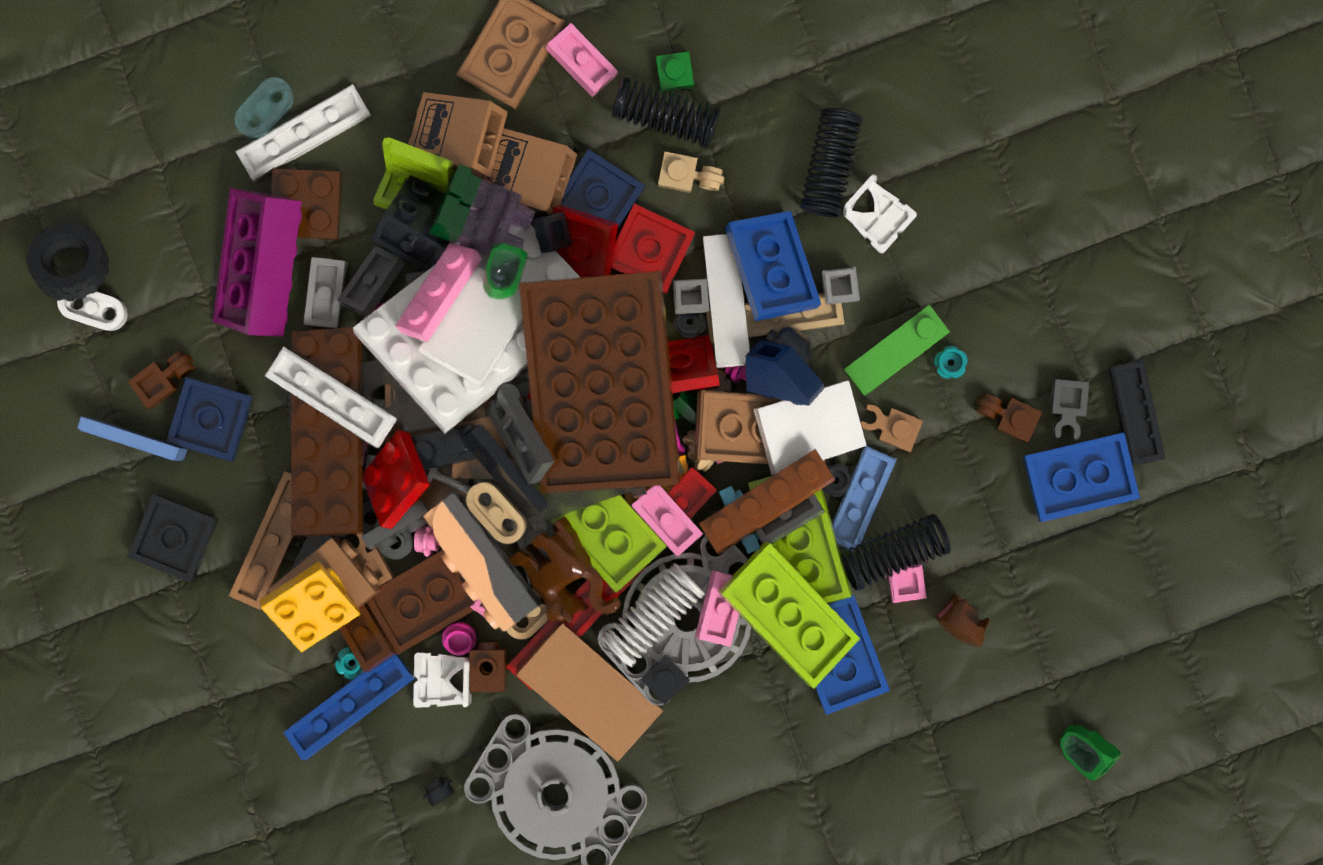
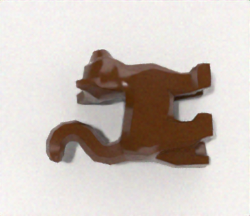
M565 516L551 526L555 532L553 536L550 537L542 532L531 541L532 543L509 559L514 566L521 565L526 570L532 588L545 601L547 619L550 621L559 620L563 622L566 620L570 623L578 611H585L589 608L586 603L566 589V585L582 577L590 582L588 596L592 607L596 611L606 615L612 614L620 606L618 598L609 601L602 599L603 580L599 572L592 566L590 556L582 547L577 532ZM538 548H543L547 552L549 558L546 559L538 551Z

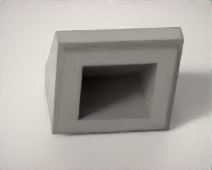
M856 267L823 270L821 272V284L826 305L860 301Z
M707 279L673 280L675 314L709 312Z

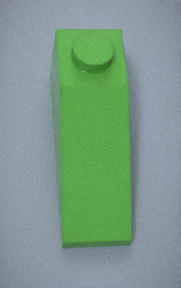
M928 305L843 370L862 395L865 396L950 333V331L932 307Z

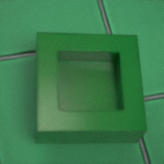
M689 52L656 56L661 92H664V90L673 91L694 88Z

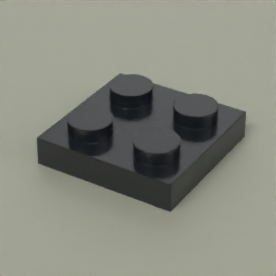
M152 494L127 558L187 582H194L219 519L161 495Z

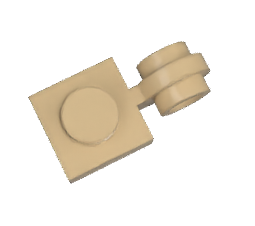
M664 152L658 187L691 193L693 180L700 181V188L719 191L720 185L724 184L725 177L722 176L723 170L711 166H703L702 172H696L698 158Z

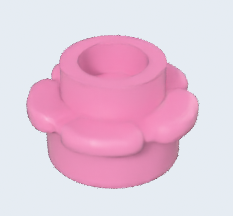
M429 524L415 531L414 549L416 552L424 553V556L428 557L434 551L439 550L440 544Z

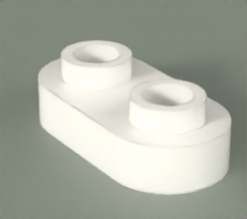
M99 292L91 293L82 299L83 306L79 310H76L74 307L76 299L69 302L66 300L57 301L59 311L65 317L106 331L120 329L125 324L128 316L127 308L121 300ZM113 308L116 313L115 317L112 320H108L106 312Z

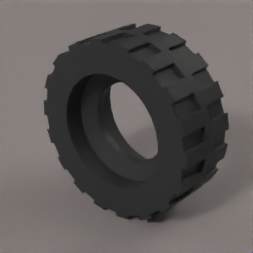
M71 222L69 224L59 223L54 227L44 229V232L38 234L34 238V242L30 243L28 248L29 254L26 255V261L29 265L27 267L39 289H42L43 293L48 297L52 296L55 300H66L67 302L79 298L81 300L86 298L87 295L95 293L97 288L105 282V276L109 273V258L97 234L93 230L90 231L88 227ZM67 248L80 250L85 256V264L80 271L70 276H61L52 270L51 262L58 252Z

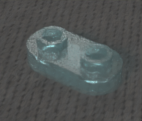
M277 77L268 78L263 81L237 110L235 115L237 129L243 135L252 139H257L267 134L293 104L294 93L289 84ZM276 92H282L283 95L279 102L272 101V96ZM253 117L260 118V123L256 127H250L249 125Z

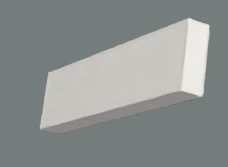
M352 84L240 148L236 153L252 181L256 182L272 173V169L281 168L370 117L371 114Z
M728 235L703 236L716 367L746 365L745 355L750 349L742 279Z
M285 347L281 349L265 374L273 382L377 448L380 447L397 420L396 417Z

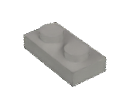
M311 258L304 325L331 329L340 328L342 305L339 303L338 298L345 288L346 261Z

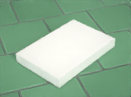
M477 266L429 341L422 343L419 353L481 387L523 321L520 289L504 300L488 297L483 289L485 270ZM498 281L497 286L505 288L511 284L505 281Z
M842 381L824 387V390L809 406L795 405L790 401L781 400L753 409L771 475L782 471L814 449L818 451L824 460L867 446L849 381Z

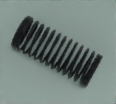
M625 76L623 78L613 106L612 118H616V120L619 118L621 121L626 116L627 123L631 122L633 118L634 125H637L641 119L640 125L642 128L648 122V129L651 130L655 125L656 133L660 131L663 125V135L670 128V137H673L677 131V139H681L684 134V141L687 142L692 134V145L696 143L699 137V147L709 148L720 115V107H714L704 134L711 105H707L697 131L704 104L703 101L700 102L689 130L696 104V99H694L682 128L689 97H686L674 127L682 95H678L667 124L674 97V92H672L659 124L667 90L663 92L652 121L660 88L656 89L652 104L645 118L649 97L653 88L650 85L637 118L645 82L641 85L637 101L630 115L632 101L638 85V80H636L627 106L622 114L631 82L630 77L627 78Z
M823 108L819 118L821 123L817 126L820 131L815 134L818 137L814 140L816 146L812 148L815 153L810 156L813 160L809 162L811 168L807 170L809 175L805 178L808 183L804 184L806 190L802 192L804 198L800 200L801 205L799 207L808 213L837 218L842 215L843 211L840 208L844 205L836 200H844L845 196L839 193L847 192L846 188L839 185L849 184L847 180L842 178H849L851 176L845 171H850L852 167L845 163L854 162L848 156L856 154L851 149L856 148L857 145L851 141L859 140L858 136L854 134L861 132L857 126L862 125L863 117L845 109ZM821 126H826L833 130H823ZM835 126L845 127L853 130L842 129ZM824 133L831 137H821L819 134ZM836 134L846 135V136H850V137H852V138L843 137V136H839V135H836ZM822 140L831 145H821L817 141ZM833 141L842 142L850 145L840 144ZM816 148H821L829 152H818ZM819 155L829 160L816 159L814 156ZM812 163H819L826 167H816ZM816 170L827 175L813 174L810 171ZM809 178H816L824 182H813ZM814 185L825 190L811 189L807 186ZM805 193H814L826 198L810 197Z
M931 513L925 519L920 518L918 522L913 521L911 525L906 524L904 528L892 529L891 533L885 532L884 536L878 535L877 539L871 538L870 542L864 541L863 545L857 544L856 548L850 547L849 550H841L840 554L850 584L855 590L859 591V589L865 588L864 580L871 586L872 579L874 582L879 583V576L881 579L886 580V573L888 576L893 577V570L895 573L900 574V567L906 572L907 564L910 568L914 569V562L921 566V559L923 562L928 563V556L930 559L935 560L936 555L942 557V554H950L951 545L941 520L937 515ZM921 521H923V522L925 523L926 531H925V529L922 527ZM914 524L918 526L919 534L915 530ZM934 524L936 525V527H937V529H938V531H939V533H940V535H941V538H942V541H943L944 546L942 545V543H941V541H940V539H939V537H938V535H937V532H936V530H935ZM907 527L911 529L912 537L908 533ZM900 530L904 532L905 540L901 536ZM893 533L897 534L899 545L893 537ZM923 534H924V536H925V538H926V540H927V542H928V544H929V547H930V549H931L932 555H931V553H930V551H929V549H928V547H927V545H926V543H925ZM886 535L890 537L892 548L886 540ZM879 538L883 540L885 551L879 543ZM917 539H918V541H919V543H920V545H921V547H922V550H923V552H924L925 558H924V556H923V554H922V552H921V550H920V548H919ZM872 541L877 545L878 554L872 546ZM910 542H911V544H912V546H913V548H914V550H915V553H916V556H917L918 560L916 559V557H915V555H914V553H913V550H912V548H911ZM865 544L870 548L872 559L865 548ZM858 547L863 551L865 562L858 551ZM904 547L908 553L909 559L907 558ZM851 550L856 554L858 565L852 556ZM897 550L901 556L902 562L898 556ZM890 553H891V555H892V557H893V559H894L895 565H894V563H893V561H892V558H891V556H890Z

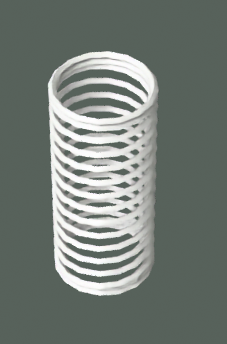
M677 564L671 566L669 571L683 588L667 574H663V576L679 595L661 579H658L659 584L676 603L656 585H652L653 589L671 609L650 590H647V594L667 616L645 596H641V599L657 615L661 622L639 601H635V604L644 612L656 628L633 607H630V610L646 626L650 633L627 612H624V615L634 624L645 639L621 617H619V621L635 637L639 644L629 637L616 623H613V626L623 635L635 651L626 645L610 628H608L609 633L604 632L601 635V638L609 648L629 667H633V664H636L634 656L642 658L639 650L647 653V648L644 644L653 647L650 638L658 642L659 638L656 633L664 636L661 627L669 631L670 627L667 622L675 625V620L672 616L681 620L678 611L686 614V609L682 604L692 609V605L687 598L694 603L698 602L691 591L699 598L705 596L701 588Z

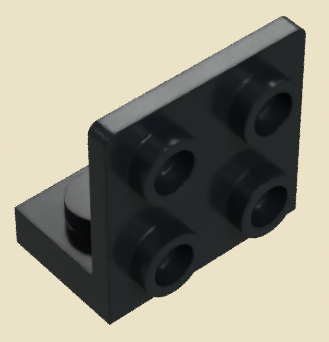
M410 175L385 211L371 240L426 272L438 262L450 241L429 233L444 193Z

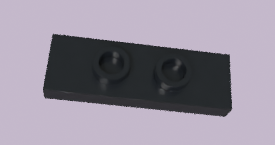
M1144 360L1108 367L1122 433L1125 434L1132 466L1164 460L1165 454Z

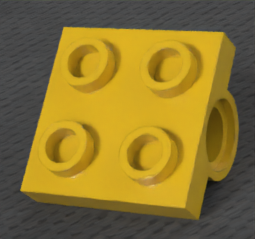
M317 562L260 599V605L264 612L301 652L360 615L358 606L348 596L347 590L338 575L331 568L325 569L320 562Z

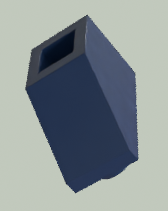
M760 340L745 355L746 387L748 392L757 393L766 398L790 401L795 405L809 406L824 390L823 382L791 346Z

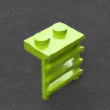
M390 137L384 138L382 146L386 172L373 199L374 205L387 210L410 175L445 193L449 180L454 173V169H452L453 161Z

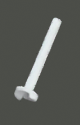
M437 468L430 469L427 475L429 483L434 478L467 494L472 488L470 485L437 471ZM482 493L480 496V500L491 504L492 498L489 494Z

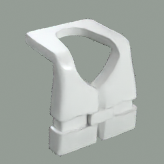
M873 174L845 204L842 213L864 239L867 238L871 242L870 245L878 253L883 254L897 239V233L903 232L916 218L917 213L908 205L901 204L899 202L900 199L880 187L876 183L878 176ZM868 189L874 199V212L861 213L853 211L852 208L858 198Z
M417 652L414 655V676L418 679L414 683L413 705L416 708L430 707L437 704V707L463 704V707H467L472 703V694L469 691V657L444 654L435 656L432 653ZM464 669L463 693L457 690L449 681L455 673Z

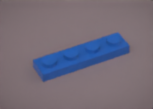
M395 654L371 671L360 674L283 733L301 760L306 761L413 681L415 677L400 655Z

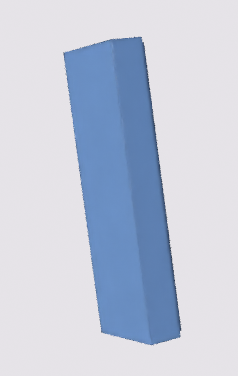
M81 416L77 427L80 431L173 461L184 460L187 448L90 417Z
M864 446L853 471L850 486L843 495L832 520L838 545L849 549L850 547L856 548L857 544H861L897 459Z

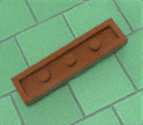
M814 449L699 524L715 551L721 554L835 481V478L818 451Z

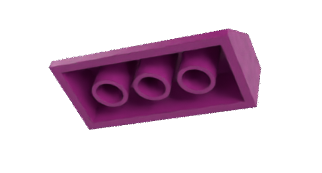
M230 188L213 315L214 323L247 335L284 336L285 325L288 321L287 306L289 292L293 285V262L297 254L298 225L302 218V201L278 195Z

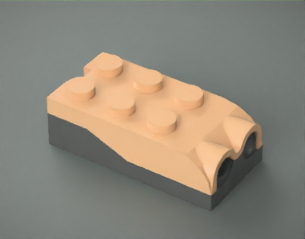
M452 493L423 516L434 531L438 543L445 552L441 558L453 573L455 571L461 573L466 580L462 584L463 588L473 601L480 599L487 609L483 612V615L494 629L500 627L503 632L542 604L517 568L509 561V557L495 538L470 512L466 499L462 494Z

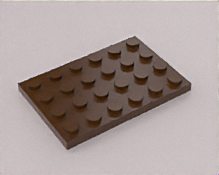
M661 271L519 283L533 423L554 459V463L540 481L541 493L678 485L681 482Z

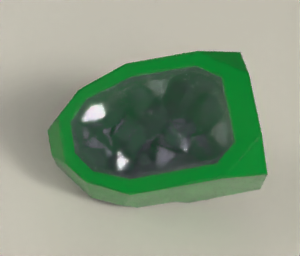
M504 243L493 245L483 278V289L488 297L504 300L518 290L527 261L528 253L526 251Z
M1070 725L1062 733L1060 745L1065 758L1082 775L1093 782L1103 776L1121 757V752L1118 748L1106 741L1096 731H1089L1080 725Z

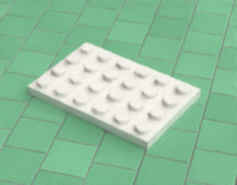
M513 205L460 245L477 250L482 257L478 267L483 270L486 269L494 244L504 243L526 251L528 256L520 283L581 278L556 251L541 253L534 227ZM433 266L353 327V332L438 427L446 433L495 394L503 384L510 382L526 369L528 365L523 321L481 387L419 353V348L424 341L402 334L395 325L434 268Z

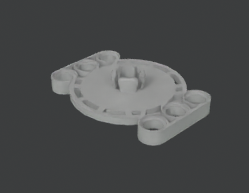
M705 534L700 543L701 554L681 553L678 557L672 554L660 558L644 568L633 581L626 595L622 613L623 620L628 624V618L624 615V612H627L650 633L632 611H628L630 599L635 588L641 592L637 601L661 622L657 615L641 599V596H645L667 616L647 594V590H650L671 609L653 589L652 585H656L676 603L658 582V579H661L679 595L663 576V574H667L683 588L670 573L669 568L666 569L665 562L687 558V565L678 566L706 595L712 570L729 574V567L733 563H745L748 559L735 545L719 556L709 555L705 547L708 541ZM694 559L702 560L703 567L694 565ZM658 566L660 573L652 577L646 585L640 583L648 572ZM691 591L697 598L698 602L694 603L689 598L687 599L689 600L692 606L696 607L701 614L705 596L699 598L693 591ZM636 605L635 610H637L650 624H652L656 628V626L651 622V620ZM739 614L731 647L695 638L697 627L682 629L677 627L676 624L671 625L667 622L670 630L667 631L661 627L664 636L656 633L659 638L658 642L650 638L653 647L644 644L647 648V653L639 650L646 660V668L640 673L629 671L626 663L601 638V635L608 628H615L613 623H616L629 637L639 644L623 624L611 622L604 625L599 631L598 643L601 649L650 703L660 706L665 704L660 699L651 696L649 688L641 678L665 655L687 677L689 671L710 669L711 672L688 677L690 679L688 683L701 682L713 678L731 667L742 654L750 636L751 626ZM740 625H746L744 637L738 647L734 643L737 639ZM630 626L642 638L645 639V637L640 633V631L636 627ZM624 638L623 642L626 645H628L633 651H635L634 648L629 644V642ZM729 651L734 652L726 663L716 668L715 663L723 659Z
M519 712L508 714L503 719L464 785L466 797L471 802L479 804L491 800L492 810L498 826L508 840L520 850L538 858L551 860L567 859L581 854L582 865H590L587 861V854L593 849H600L605 853L606 862L603 865H611L647 804V794L641 785L628 783L620 787L619 777L612 760L589 737L576 731L559 728L540 730L531 734L529 718ZM512 719L521 720L525 725L523 736L519 738L511 737L506 731L507 723ZM564 735L569 736L568 741L561 739L547 740L546 736ZM539 738V743L532 745V740ZM575 739L587 743L595 751L591 753L585 747L574 743ZM495 748L503 749L507 754V763L501 767L493 766L488 759L491 750ZM600 756L607 763L612 776H606L603 766L598 761ZM484 778L488 781L490 790L486 795L477 796L472 792L471 782L474 779ZM562 782L565 784V789L568 793L567 801L561 805L548 803L543 795L544 787ZM614 784L615 790L609 792L608 785ZM629 790L637 791L642 797L641 804L634 809L627 808L622 802L623 794ZM503 794V802L498 804L497 797ZM501 811H506L509 821L514 826L512 831L503 822L500 814ZM616 819L623 824L624 832L621 836L612 838L605 833L604 826L610 820ZM521 834L527 840L537 844V848L534 849L525 845L516 837ZM580 842V848L573 850V844ZM544 846L552 848L565 847L566 852H544L543 848Z

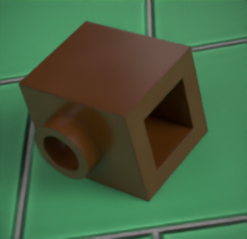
M498 641L478 642V647L469 650L470 692H504L507 689V647H499ZM485 661L490 662L492 664V671L487 670L485 668Z

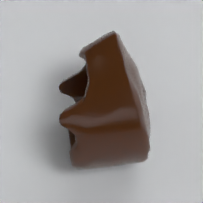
M953 594L939 612L935 614V619L955 639L975 647L983 645L986 636L985 631L990 623V619L980 620L977 611L968 604L967 599H961L957 594Z

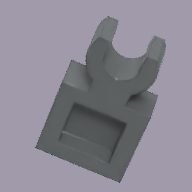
M1059 379L1052 381L1050 414H1059V420L1052 428L1053 438L1061 437V429L1065 425L1071 428V439L1077 440L1080 437L1081 429L1076 422V416H1086L1089 382Z

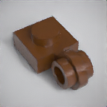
M180 351L166 361L169 366L167 369L164 370L159 362L154 361L130 379L128 383L145 407L153 409L178 390L171 377L176 376L178 379H182L194 371V359L190 354L186 355L184 351Z
M983 393L981 398H977L975 412L990 419H994L996 415L1000 416L995 429L1022 442H1029L1042 414L1041 411L1013 398H1009L1004 409L1000 407L1002 400L991 394Z

